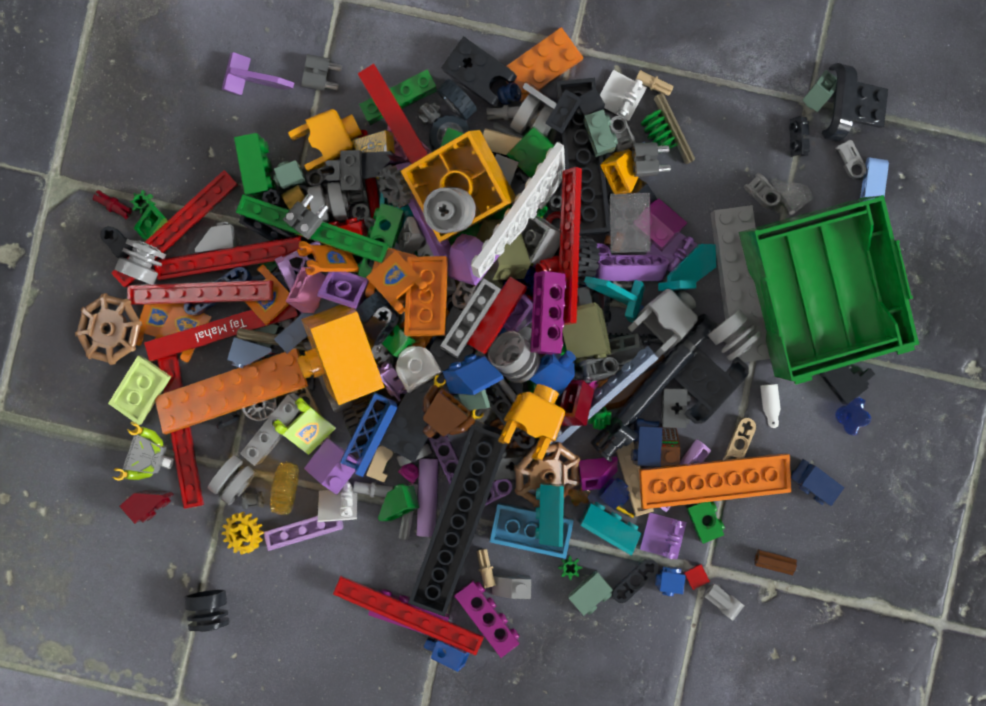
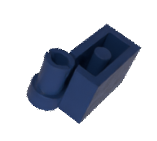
M638 418L634 422L633 431L636 436L633 440L635 441L634 449L631 450L633 464L660 467L663 428L653 427L660 426L659 421H644L643 418Z
M802 459L796 470L791 472L790 478L800 485L799 489L807 495L809 493L815 496L813 500L822 506L824 503L832 506L845 488L817 466L809 464L804 459Z

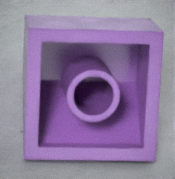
M328 272L317 296L357 309L365 299L369 280L348 272Z
M326 438L304 469L320 484L337 495L355 472V469L340 463L345 450L329 438ZM349 454L346 460L356 463L358 459Z

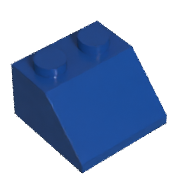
M476 354L465 356V360L454 362L449 365L450 368L443 371L449 392L452 394L475 395L504 379L503 375L485 356H476Z

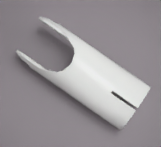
M778 384L762 385L760 389L763 411L768 418L769 426L776 428L779 425L778 416L781 409Z

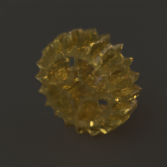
M280 463L276 469L270 497V509L273 513L288 515L293 509L299 480L298 466L293 463Z

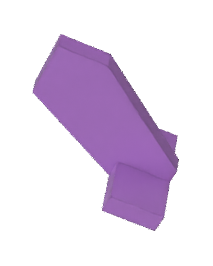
M234 52L230 53L222 90L240 96L243 93L245 81L283 90L294 87V82L248 71L251 58Z

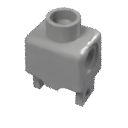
M666 289L638 313V318L628 329L632 332L643 322L664 343L655 352L659 358L668 348L672 349L680 342L698 321V316L693 312L696 302L685 291H679L675 294L671 289Z

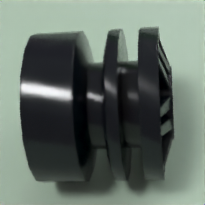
M226 590L201 591L184 597L186 610L195 611L194 614L187 617V621L192 622L188 624L189 631L207 632L229 625V618L224 617L229 614L228 610L219 609V607L227 604Z

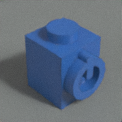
M663 566V570L660 569V573L656 574L655 586H658L659 591L663 595L674 596V593L683 594L686 575L681 572V568Z

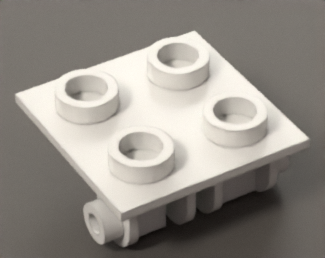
M613 70L600 96L605 103V109L629 121L647 87L642 85V81L638 79L634 81Z
M347 481L337 495L330 490L319 491L318 522L357 519V493H353L354 488L350 482Z

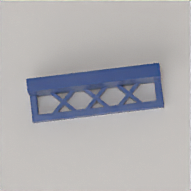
M374 392L340 460L341 464L355 469V474L363 477L397 410L395 401ZM376 399L386 403L384 408L377 412L373 408ZM375 417V426L366 429L364 424L366 419ZM366 434L368 439L366 444L358 446L356 442L357 437ZM358 452L359 458L356 463L346 460L350 453Z

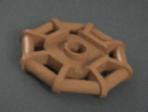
M104 293L86 307L83 306L81 308L82 313L75 336L78 337L88 359L93 358L113 365L131 351L134 352L136 350L135 346L142 321H139L129 299H121ZM108 304L118 305L119 307L116 311L110 310ZM101 306L100 312L93 314L92 311ZM124 310L126 311L131 322L127 323V319L123 317L122 313L124 312ZM88 318H90L88 328L86 330ZM110 325L111 330L106 334L107 331L104 330V327ZM132 327L129 341L125 340L127 329ZM87 335H89L93 339L92 346L90 345L86 337ZM121 344L125 346L116 353H114L113 348H115L116 346H120ZM99 347L106 348L107 354L97 352V349Z
M561 442L548 446L546 453L553 452L552 456L543 457V460H535L531 463L530 468H526L533 460L531 457L536 447L532 446L529 453L514 467L516 475L515 493L532 503L533 507H539L540 500H536V496L528 491L540 488V483L564 485L567 483L564 487V498L580 483V458L562 446ZM560 454H562L568 460L563 463L559 459ZM571 467V476L568 477L567 469ZM546 473H552V475L549 476V479H546L544 477ZM523 474L528 475V483H526L525 485L523 482Z

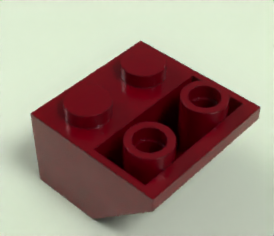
M571 380L563 393L557 397L556 405L565 410V416L561 425H587L594 389L584 380Z
M143 490L132 494L119 507L134 524L138 522L144 523L151 520L157 514L156 510L167 506L174 494L169 491Z

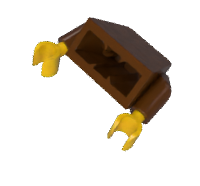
M439 375L435 376L434 385L430 386L423 400L422 410L425 413L423 420L428 423L423 429V433L429 438H432L436 432L442 436L463 433L475 423V419H480L484 416V413H481L479 417L476 416V410L469 411L443 388L446 380L441 384L437 382Z

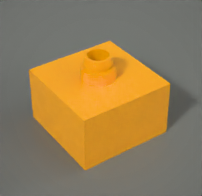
M480 130L466 132L401 170L422 211L427 196L433 190L456 187L467 191L473 198L476 209L472 224L466 229L511 205L516 198ZM433 230L439 242L452 238L462 232L439 233Z
M341 304L301 319L312 347L311 350L304 352L305 356L302 355L297 358L304 379L312 375L314 378L322 375L328 392L338 405L385 388L356 310Z

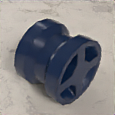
M514 82L509 83L507 86H501L497 91L498 99L503 105L517 102L521 98V90Z

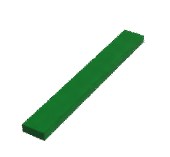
M242 195L236 210L237 214L304 237L282 220L289 210ZM322 222L310 237L311 240L378 263L384 262L389 248V244Z

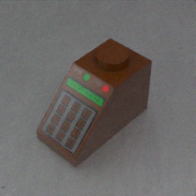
M661 427L663 429L660 466L680 465V444L677 428Z

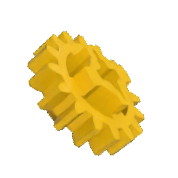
M245 511L239 514L235 513L232 517L227 518V523L222 526L226 529V531L222 532V535H226L223 541L229 542L227 548L234 547V553L240 551L241 555L246 552L250 553L258 548V543L263 541L259 536L264 534V531L259 530L262 524L256 523L258 518L252 519V513L246 515Z

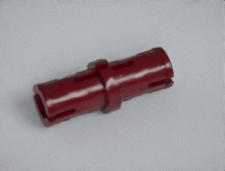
M101 190L96 191L98 196L94 194L93 201L105 206L109 212H115L124 219L129 218L127 213L131 215V208L120 203L117 198L106 195Z

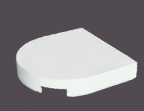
M420 346L405 348L399 354L396 363L397 375L408 393H411L436 375L442 373L431 352Z

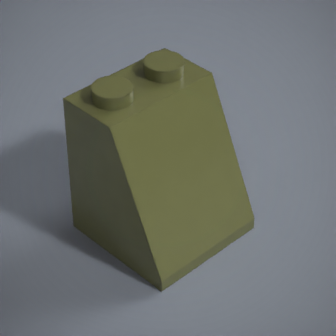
M503 219L484 220L476 238L483 243L487 239L489 240L493 235L495 226L501 224ZM521 233L510 245L505 244L504 252L487 271L492 281L508 280L509 277L524 279L531 262Z
M595 302L577 306L576 324L564 325L562 331L567 351H571L576 357L573 362L579 365L580 362L587 359L607 358V355H611L603 310Z

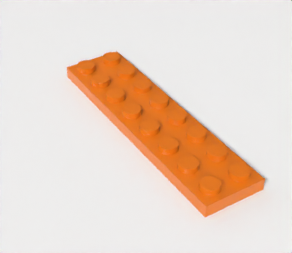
M293 349L288 353L284 352L243 368H237L158 395L155 403L162 433L168 434L307 387L306 378L304 379L297 362V358L300 357L299 350Z
M784 453L639 469L641 508L651 509L790 493V455Z

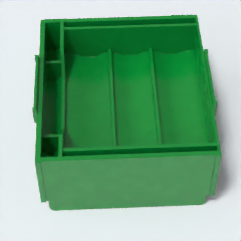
M884 195L862 197L858 200L844 202L739 232L747 269L755 283L767 331L765 341L774 377L794 381V384L797 385L813 380L812 376L891 352H897V355L915 350L914 346L919 345L909 299H913V296L910 292L901 254L900 241L894 240Z

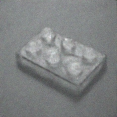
M650 193L610 194L611 253L651 252Z

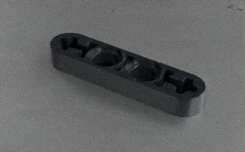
M495 383L490 388L496 389L495 395L497 398L499 395L502 396L495 403L493 402L495 400L494 395L487 393L488 388L485 391L491 408L505 426L507 422L504 419L513 403L500 385ZM500 402L508 404L509 409L506 412H501L498 409ZM516 428L512 437L520 447L530 448L534 444L535 437L522 431L526 437L530 436L529 443L527 441L523 442V435L519 432L521 429Z

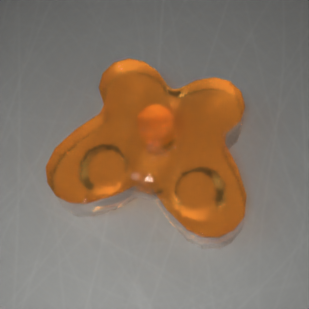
M582 487L579 490L569 489L568 494L572 498V504L574 506H578L580 502L587 504L591 490L582 491Z

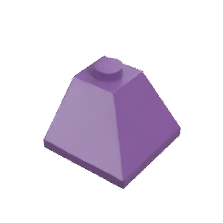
M462 233L450 247L448 276L476 286L483 276L478 278L473 275L471 262L476 255L480 254L484 243L474 236ZM496 255V256H495L494 262L497 260V258L499 257V255Z

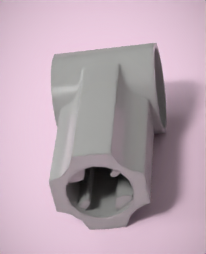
M714 583L709 586L704 594L705 598L716 605L732 621L745 606Z

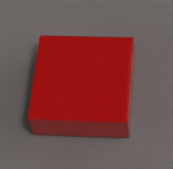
M701 563L684 571L692 590L710 582Z

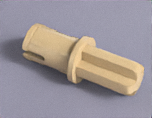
M642 70L639 71L636 79L642 81L643 85L649 87L651 91L654 89L667 96L671 94L673 90L672 85L658 79V76L654 77Z
M487 549L478 550L477 556L480 565L478 571L481 572L483 587L496 586L492 571L493 566L491 567Z

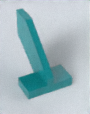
M698 244L667 276V282L658 283V291H665L666 289H671L672 291L696 289V282L716 268V244Z
M585 277L584 282L589 288L627 305L625 317L628 322H634L637 319L645 291L642 281L634 280L630 293L608 280Z

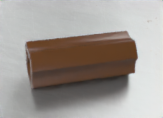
M759 549L754 559L755 566L792 576L797 567V559Z

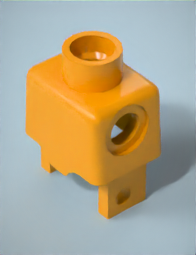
M330 109L305 119L306 124L288 132L293 141L310 133L308 140L312 148H316L322 153L323 156L304 165L308 172L325 166L328 160H338L341 156V151H354L355 147L352 139L362 135L352 114L341 119L335 109Z
M537 384L533 393H519L504 419L507 423L498 441L503 444L509 443L517 427L527 432V434L539 438L531 458L543 460L550 442L556 440L565 416V410L555 405L559 393L542 384Z

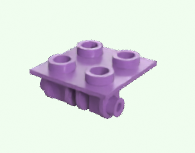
M679 232L662 252L652 244L646 255L665 256L669 260L667 270L672 272L698 244L694 242L693 238L686 237Z
M649 513L640 550L662 555L669 559H677L687 522Z

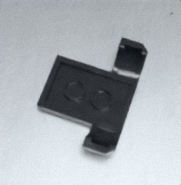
M835 63L830 66L829 70L836 71L837 82L832 121L830 126L822 131L823 137L827 140L841 141L849 133L853 122L878 128L884 127L888 89L857 82V71L853 66Z
M695 348L692 351L694 355L690 360L688 359L674 379L699 400L684 415L694 424H703L746 379L749 374V366L739 357H736L725 372L699 348Z

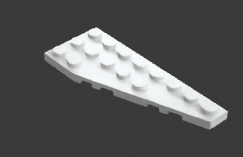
M557 142L553 148L548 150L546 159L543 163H539L535 175L527 180L525 189L516 196L512 208L507 209L501 224L495 226L492 237L484 242L480 254L473 258L471 267L474 276L481 278L493 265L495 256L502 255L505 244L510 245L526 228L528 219L533 220L537 215V209H543L562 182V173L565 170L564 145Z

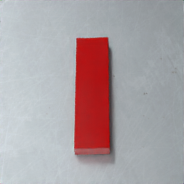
M509 277L467 344L485 355L524 295L527 287Z

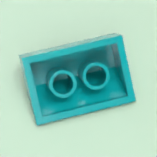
M540 483V488H536V500H540V508L536 507V519H540L539 527H536L535 539H539V544L563 547L564 484Z
M596 501L594 504L589 502L578 521L579 524L632 556L641 535L637 530L638 526L630 521L626 524L621 521L622 516L613 511L611 514L604 511L605 506Z

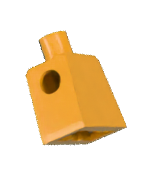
M629 149L613 153L600 165L614 195L631 193L638 177L633 175L632 163L634 161L632 159V151Z

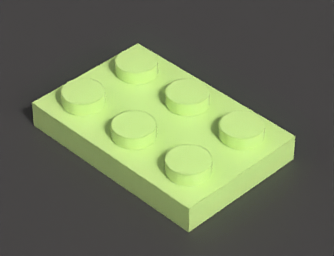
M138 355L108 404L138 425H142L155 404V399L162 393L171 376L143 356Z

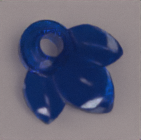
M855 398L847 406H841L836 411L837 421L843 424L845 432L849 435L857 436L859 427L867 426L872 421L871 415L863 410L866 402L863 398Z

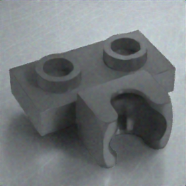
M341 151V161H326V165L332 166L335 169L334 174L326 176L327 181H341V190H362V151Z

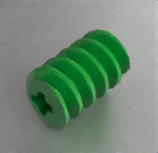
M661 109L644 117L641 125L647 126L644 131L645 133H650L647 137L649 140H653L652 142H656L658 146L668 145L670 150L678 143H671L675 137H668L672 131L665 130L668 123H661L665 117H658V114L661 112Z

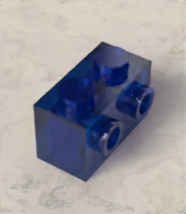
M612 477L600 489L597 495L615 510L619 505L623 506L629 499L627 495L630 492L626 490L628 488L626 483L618 477L616 480Z

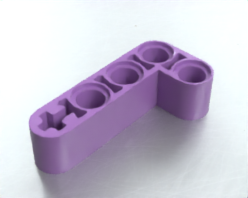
M597 243L600 261H598L599 267L596 270L595 278L608 281H661L665 278L669 265V260L665 256L611 255L608 246Z

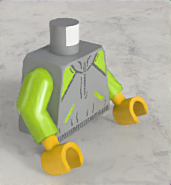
M134 421L131 422L133 426H136V429L132 431L127 429L134 437L123 466L125 472L120 468H115L114 471H120V476L112 478L118 481L123 478L141 480L158 473L160 467L170 469L174 459L164 456L167 447L163 445V440L151 429L143 426L139 427Z

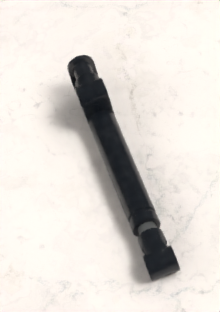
M701 314L698 316V321L694 324V328L685 336L686 340L683 343L679 342L675 346V349L666 356L611 419V424H607V427L602 429L591 441L593 447L608 461H612L611 457L618 449L628 446L633 442L636 434L630 426L684 367L688 359H691L694 355L692 351L695 348H699L706 339H710L708 334L718 325L708 315Z

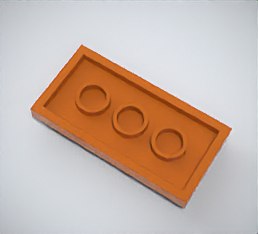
M562 27L506 66L517 76L514 83L521 90L519 101L523 103L530 94V92L522 88L526 81L541 90L581 62L583 56Z
M447 256L407 257V263L426 282L430 289L423 293L414 284L406 291L404 335L445 336Z

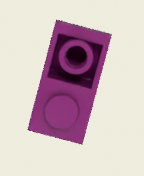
M617 456L611 457V462L606 458L579 461L582 491L601 489L618 472Z

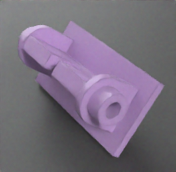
M384 362L381 368L376 364L388 393L400 401V394H406L407 390L400 378L397 377L396 369L388 362Z

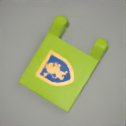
M298 398L295 404L303 413L288 427L279 419L273 422V426L279 434L285 436L309 455L336 427L310 407L302 398Z

